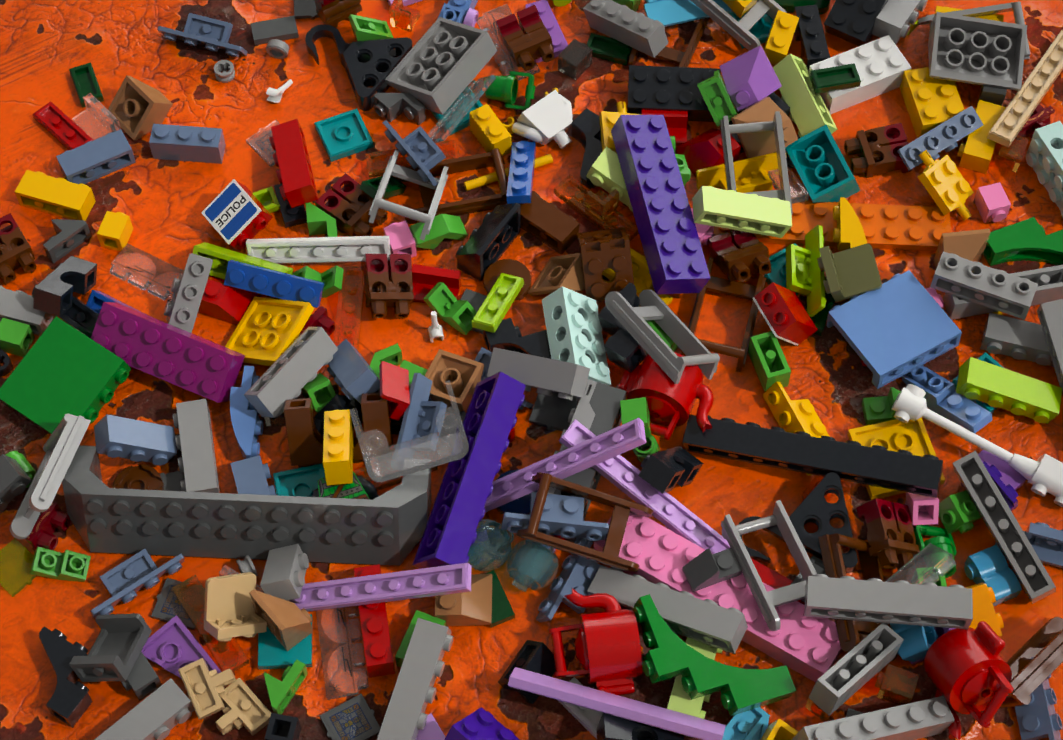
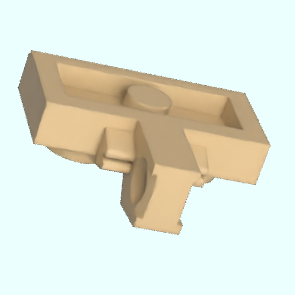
M201 658L178 669L198 719L202 720L225 709L220 694L226 692L225 686L237 681L230 668L221 673H217L216 669L209 671L205 659Z
M241 678L225 688L226 692L220 694L223 703L227 707L223 710L225 715L215 723L223 735L231 731L235 726L237 729L244 726L254 736L269 724L271 712Z

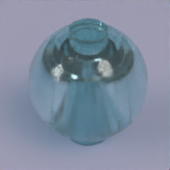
M482 519L476 529L477 538L471 544L468 552V563L475 570L492 571L501 567L508 559L514 535L508 530H502L500 523L490 519Z
M525 539L511 549L506 565L509 577L514 580L512 585L526 592L527 589L537 591L550 585L557 575L559 561L554 548Z

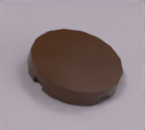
M503 259L494 262L487 268L483 279L487 294H489L500 274L505 273L524 279V285L514 301L518 299L520 301L526 297L531 287V275L524 264L517 260Z
M139 464V466H129L122 470L114 480L113 488L164 490V483L160 474L153 467Z

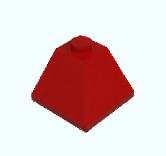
M711 128L676 147L675 153L685 156L688 168L695 177L696 171L699 169L724 164L721 129ZM730 134L733 162L739 160L741 146Z
M215 276L209 277L200 303V313L238 325L254 297H260L261 294L224 285L225 279Z

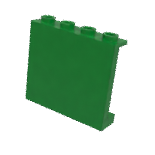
M56 316L0 387V401L52 434L65 414L78 417L80 415L85 419L91 420L90 424L97 419L101 408L113 398L117 387L126 381L131 368L123 359Z

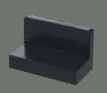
M527 640L498 683L504 689L517 691L528 703L534 704L539 697L538 694L508 686L509 677L514 668L517 667L550 677L554 675L556 668L554 654L543 642Z

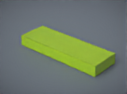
M501 273L471 321L472 327L495 333L523 287L524 279Z

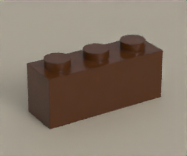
M532 191L531 203H519L521 228L562 255L578 238V221L573 216L566 215L560 211L555 204L543 200L535 191Z

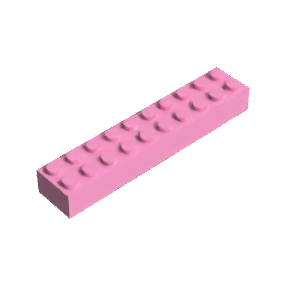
M629 513L618 557L639 564L638 572L622 570L624 573L632 576L634 574L640 575L647 581L655 584L658 582L670 587V589L678 592H689L695 598L701 600L710 599L727 609L730 607L738 609L744 614L748 626L742 641L814 682L834 665L842 651L835 622L828 618L804 616L805 605L794 601L775 607L780 618L781 627L777 631H771L743 573L692 592L682 568L705 551V549L648 517ZM605 540L594 541L593 549L602 552ZM763 582L767 592L775 590Z

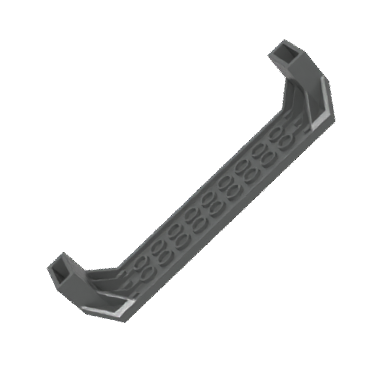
M79 445L62 481L67 515H69L89 551L99 553L137 554L141 550L146 549L149 555L178 556L182 553L183 556L235 559H245V556L249 555L250 559L267 560L269 550L299 544L302 552L307 554L309 562L400 566L423 536L430 516L432 500L431 460L405 459L402 483L373 500L109 488L102 482L96 446Z

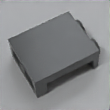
M138 613L97 615L95 621L101 628V632L87 656H73L69 665L82 682L126 681L152 631L144 618Z

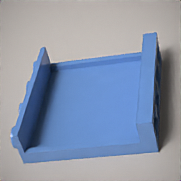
M910 270L894 275L889 281L883 283L882 287L878 290L854 296L849 302L841 306H834L828 312L826 325L828 328L835 326L872 371V383L877 389L959 346L962 331Z

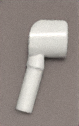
M289 79L278 89L269 87L266 91V94L269 95L267 101L279 103L282 94L293 84V81Z
M432 311V324L428 328L430 341L433 343V339L436 337H441L443 341L444 333L442 326L438 324L437 313Z

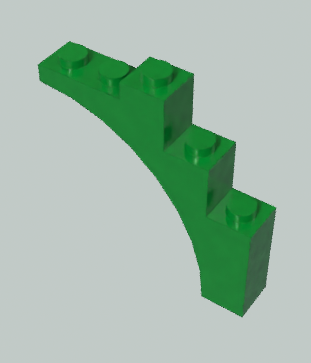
M1035 217L992 231L983 255L990 266L1004 262L1025 260L1046 262L1057 266L1063 265V229L1045 235L1043 226L1038 224Z
M650 594L640 597L634 604L633 611L637 623H640L643 629L644 644L647 648H650L643 657L642 667L645 675L650 677L652 684L682 675L683 689L686 693H689L691 700L721 691L722 705L725 709H728L730 716L787 699L797 691L787 665L770 669H743L722 664L705 657L679 638L659 614Z

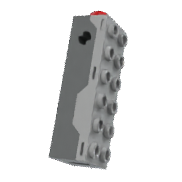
M588 379L584 397L576 398L578 405L576 409H571L568 422L571 425L576 419L596 436L620 426L622 422L620 400H626V391ZM562 444L560 451H555L554 454H557L568 448L564 444ZM590 467L563 480L596 490L601 474ZM549 487L548 494L580 497ZM584 498L583 521L592 501ZM550 535V536H553V537H556V538H560V539H563V540H567V541H570V542H573V543H574V541L576 540V537L570 538V539H566V538H562L561 536Z

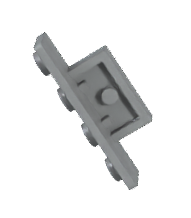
M189 253L183 274L180 273L179 277L173 280L171 292H174L172 301H167L164 309V315L167 316L168 324L192 333L212 267V259Z

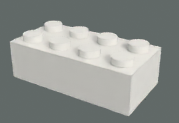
M887 35L810 65L809 73L812 70L855 63L861 80L859 87L820 93L831 115L899 88L903 72L911 70L912 67L890 36Z

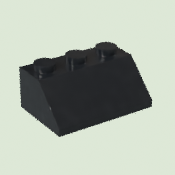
M520 204L497 205L492 212H488L485 215L481 226L472 231L469 241L465 246H460L456 253L457 268L479 281L484 279L487 268L499 260L521 232Z

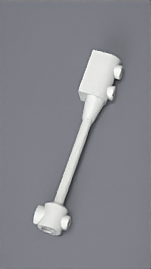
M907 384L906 388L903 387L891 408L896 411L894 417L897 420L908 423L909 419L916 421L923 417L1008 462V465L1026 478L1029 483L1033 484L1031 491L1040 496H1045L1048 492L1056 497L1054 503L1063 507L1062 462L1047 454L1040 456L1037 461L1016 453L1012 454L928 409L926 399L924 398L926 392L918 386Z

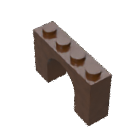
M380 392L362 394L361 408L364 427L360 434L353 439V463L369 459L384 461L388 458H393L389 402L380 397ZM312 399L286 400L284 413L291 466L308 467L312 464L323 463L324 437L315 426Z

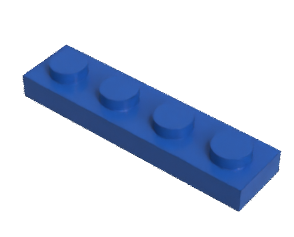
M512 142L506 195L507 204L531 203L536 156L535 142Z
M234 260L228 261L224 285L283 300L310 302L316 308L320 306L324 287L323 282Z

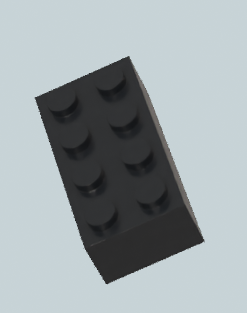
M836 0L824 23L825 31L857 46L869 43L873 37L872 31L876 17L888 0Z
M629 65L627 113L641 114V110L688 111L687 121L714 122L697 84L713 77L716 70L721 75V69Z

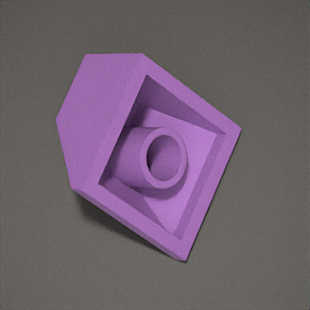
M761 45L720 65L727 92L738 112L754 105L782 87Z

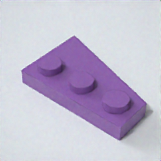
M540 0L526 4V8L533 5L536 6L539 16L552 38L554 57L569 54L570 47L548 1ZM540 57L538 59H535L534 61L535 63H539L543 60Z
M177 615L150 636L141 651L147 659L180 679L182 678L178 669L201 658L205 659L209 671L216 669L217 673L222 672Z

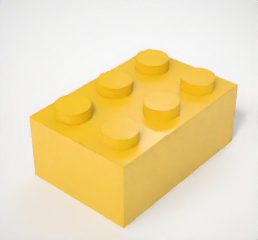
M929 67L905 70L903 72L899 88L917 138L965 110L954 81L929 77Z

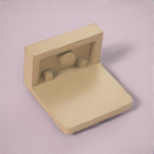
M247 572L212 577L206 580L204 630L216 638V640L230 641L232 637H254L257 633L266 632L267 622L255 614L249 594L252 590H256L255 574Z

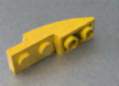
M840 197L837 206L834 205L833 220H837V228L833 230V242H837V251H844L867 244L863 227L854 209L845 197Z

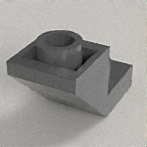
M376 93L373 95L374 110L380 117H385L389 122H392L402 113L409 120L413 119L418 125L426 120L425 106L410 93Z

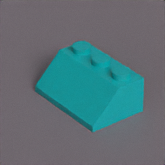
M827 125L812 131L785 147L813 203L839 202L840 197L848 198L861 191Z

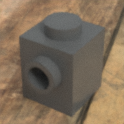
M142 652L127 680L121 681L126 691L128 692L132 689L139 701L162 686L158 675Z

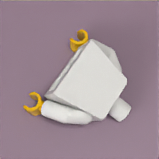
M553 88L550 94L545 92L544 98L522 112L517 119L518 122L515 123L513 117H508L509 125L502 124L510 135L515 133L541 145H546L554 139L558 146L563 149L572 142L565 132L573 122L572 105L568 99L558 94L557 88Z

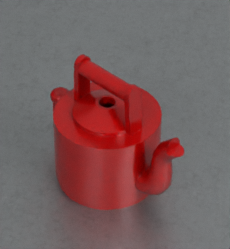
M674 352L678 357L683 356L679 353ZM647 354L642 364L638 365L632 373L627 370L624 371L619 384L616 386V388L626 391L627 399L646 397L650 421L668 426L666 428L650 423L651 434L669 440L675 427L687 422L697 398L699 399L696 413L697 424L703 433L706 429L713 428L708 420V413L714 401L713 392L708 386L703 384L704 376L698 365L685 366L679 383L675 384L651 356Z
M572 588V594L565 595L564 597L574 605L583 608H603L605 612L580 615V624L548 630L552 639L556 668L555 677L587 675L588 683H596L597 690L615 695L634 693L633 678L642 675V654L639 631L633 609H621L615 597L607 593L585 596ZM578 630L574 643L575 654L584 670L567 671L562 633Z
M985 621L979 622L976 629L971 627L968 629L956 628L946 632L931 645L925 656L924 668L926 674L937 688L935 698L943 696L946 699L955 720L948 727L949 739H961V724L956 712L971 714L981 726L988 728L990 721L1008 694L1014 690L1009 683L1012 678L1011 668L999 654L1005 648V641L1000 639Z

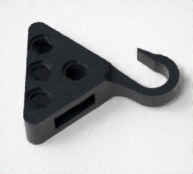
M331 25L315 26L308 31L305 38L307 51L313 56L318 65L319 58L314 42L321 37H329L334 40L341 64L346 70L359 108L363 111H369L374 106L373 94L376 91L377 93H385L390 85L384 82L386 77L412 49V41L407 37L356 41L348 44L343 40L339 30Z
M830 472L789 517L806 552L821 560L823 558L818 537L838 533L853 538L840 477L838 474ZM833 493L839 500L836 503H828L824 496ZM748 517L742 520L739 524L757 520L761 517ZM839 518L843 521L844 526L834 528L830 525V520ZM815 523L818 526V531L815 533L807 532L804 529L805 524ZM777 525L763 528V530L785 542ZM745 545L752 559L770 563V558ZM849 548L847 553L842 554L846 573L853 572L858 561L856 549Z

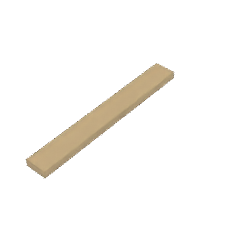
M1063 30L1060 31L1022 85L1021 90L1016 93L988 134V139L1009 147L1063 70Z

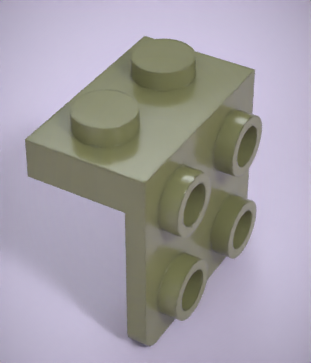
M863 244L834 254L829 246L819 248L821 257L817 258L821 272L825 271L827 279L823 280L826 293H831L836 302L875 291L882 287L874 252L870 244Z

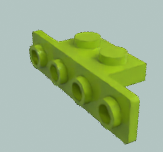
M817 225L805 235V248L794 244L786 247V288L807 296V313L810 317L816 315L826 305L823 283L825 276L824 271L821 272L817 258L821 257L819 248H823L824 243L823 226Z

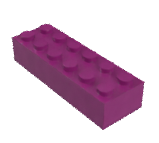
M103 302L91 336L92 340L123 359L129 366L217 403L230 400L231 387L235 386L245 357L241 353L117 302Z

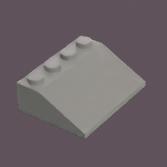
M936 12L930 22L929 77L1020 91L1022 87L1027 25Z
M439 17L386 77L385 82L401 93H410L425 106V109L443 115L497 52V49L487 31Z

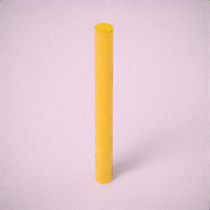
M548 154L536 158L534 169L553 163L552 155ZM510 167L505 168L507 178L509 177ZM496 172L464 182L465 190L469 191L498 181Z

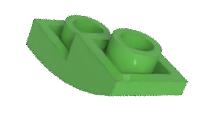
M37 547L30 574L58 580L85 582L91 556L69 550L61 553Z

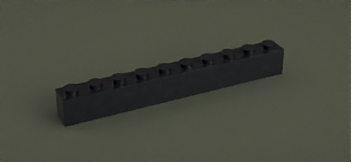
M690 414L682 443L684 449L689 452L823 477L830 472H834L839 475L840 480L935 498L938 496L943 460H939L938 457L933 455H923L921 457L913 455L906 450L888 451L885 447L879 445L866 447L861 446L856 441H846L844 443L836 441V439L829 436H821V438L811 437L810 434L802 431L789 433L779 427L767 429L752 422L740 424L730 418L718 420L711 418L709 415L708 420L713 428L706 429L703 433L697 424L696 415Z

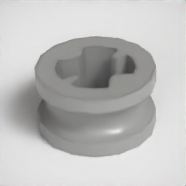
M220 60L214 65L215 77L219 82L227 83L234 79L235 70L231 61Z
M246 555L242 561L236 560L241 573L252 572L258 576L249 555Z

